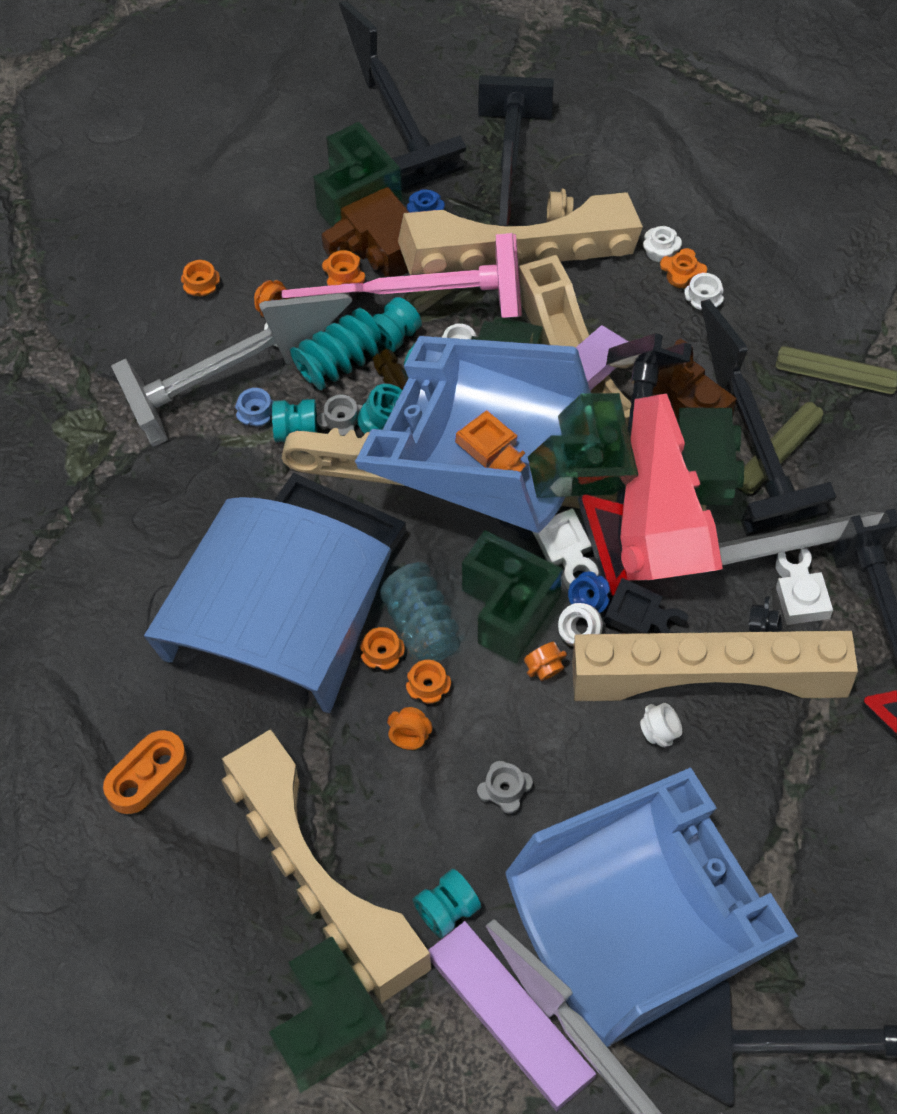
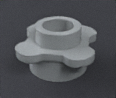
M335 395L326 401L324 413L317 416V424L322 429L338 428L340 436H345L350 430H354L362 405H357L355 400L347 395Z
M496 761L490 766L486 782L478 785L477 795L480 800L484 802L492 801L501 806L504 813L512 814L519 810V800L524 792L531 790L533 781L528 773H522L517 766L504 761ZM502 784L509 785V789L502 790L500 786Z

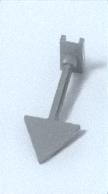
M336 293L261 302L259 307L268 324L266 330L163 381L158 379L146 386L126 358L111 365L140 428L145 431L150 444L154 448L168 440L156 408L170 402V398L262 352L274 344H277L285 363L291 364L293 360L290 348H298L300 342L306 339L312 340L313 334L323 331L352 302V298L349 293Z
M495 919L486 925L487 930L528 995L549 1019L553 1015L558 1017L564 1032L632 1114H662L582 1016L568 1007L566 1001L573 994L572 990Z

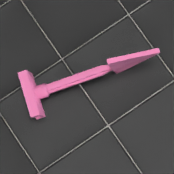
M513 233L496 234V264L479 266V270L386 277L366 283L281 290L282 298L336 293L369 292L375 294H394L480 287L481 290L498 289L502 318L522 316L517 237Z

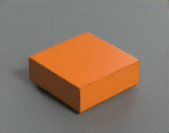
M486 410L456 433L455 442L487 468L509 444L513 447L516 445L518 436Z

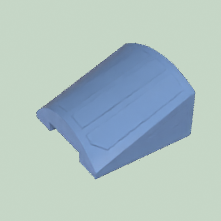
M419 336L404 365L408 380L383 430L371 429L355 460L358 469L540 533L555 516L571 487L583 454L594 402L578 349L573 346ZM487 410L518 436L514 448L519 452L522 450L525 452L521 460L526 466L521 472L485 468L455 442L456 433Z
M240 497L227 499L144 637L163 661L173 662L179 646L224 657L275 675L312 691L322 711L330 713L390 557L391 549L354 527L305 508L261 498Z
M688 768L535 833L505 872L518 913L539 959L572 990L573 994L566 1003L572 1010L582 1016L606 1047L634 1033L798 937L772 894L769 893L759 897L710 819V815L717 808L692 768Z

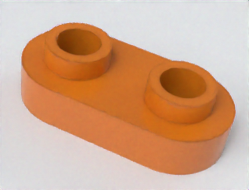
M165 730L150 733L106 775L103 790L109 805L115 811L123 814H133L143 810L182 772L186 765L187 755L180 737L173 732ZM163 755L171 757L165 764L156 763L157 759ZM129 788L138 789L136 794L131 797L122 796L124 791Z

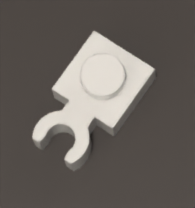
M573 508L555 515L540 533L533 532L550 568L563 564L565 568L563 582L568 590L570 584L575 579L573 576L575 571L594 572L598 576L596 564L591 559L583 557V554L590 552L592 546Z
M801 548L798 557L799 564L788 562L785 552L778 553L776 570L783 578H778L776 589L786 624L791 625L830 619L833 608L822 572L813 574L808 572L812 560L809 550Z

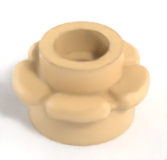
M561 188L560 192H549L547 222L566 216L573 211V197H567L565 189Z

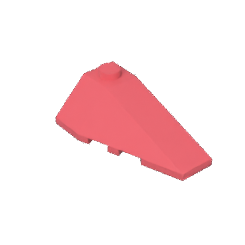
M667 394L635 399L620 536L623 549L621 560L626 570L628 581L655 580L723 569L716 525L711 511H702L694 488L701 484L696 471L689 472L686 468L681 454L685 441Z

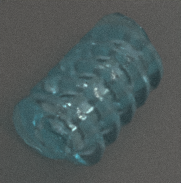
M423 562L408 564L398 569L387 578L380 590L381 599L387 605L388 613L394 619L395 627L401 633L403 644L408 647L409 656L415 663L422 660L440 661L455 652L460 647L461 642L458 637H453L458 632L459 625L454 619H449L452 611L447 605H442L444 603V595L436 590L437 582L433 577L429 576L430 568Z

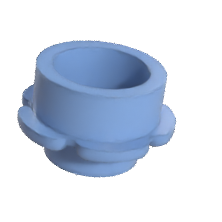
M247 389L238 397L235 405L238 411L236 417L244 425L263 426L270 421V416H272L273 400L270 399L269 394L263 389Z

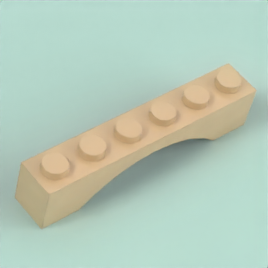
M627 192L591 196L582 206L566 216L547 223L530 226L482 224L458 217L444 210L404 213L398 243L411 276L479 270V266L495 265L496 234L506 233L516 234L518 265H524L557 255L560 261L633 254L643 226Z
M557 255L520 265L521 305L541 343L544 345L573 346L576 348L589 334L577 303L573 285ZM608 375L590 391L594 405L588 434L603 463L609 462L612 470H617L623 460L631 402L620 392Z
M852 631L577 634L574 636L572 658L574 701H620L659 688L710 682L766 686L789 692L801 698H848L858 673Z
M271 729L222 758L227 776L221 779L228 795L235 804L241 800L250 811L246 815L247 821L260 840L267 836L273 844L275 850L271 852V855L285 877L293 874L301 885L297 889V893L311 915L316 912L321 914L327 923L323 931L334 950L338 954L344 950L347 952L355 964L350 967V971L362 991L367 994L373 990L380 1002L383 1003L431 971L430 952L402 913L377 907L353 895L333 880L313 857L302 837L298 824L297 801L300 784L296 764Z

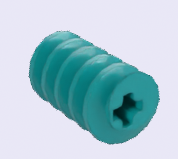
M359 307L353 310L351 316L345 315L340 318L338 324L332 323L328 325L325 332L319 331L313 334L312 340L306 339L300 342L298 348H290V354L302 376L321 391L326 388L324 375L332 382H336L339 380L337 367L345 374H349L352 372L350 359L358 366H362L365 364L363 351L372 358L379 353L376 343L381 341V333L372 316Z

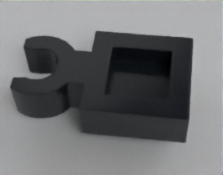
M621 578L602 622L628 634H647L648 630L655 633H673L667 628V623L674 622L677 625L684 626L689 616L677 608L667 610L659 608L663 596Z

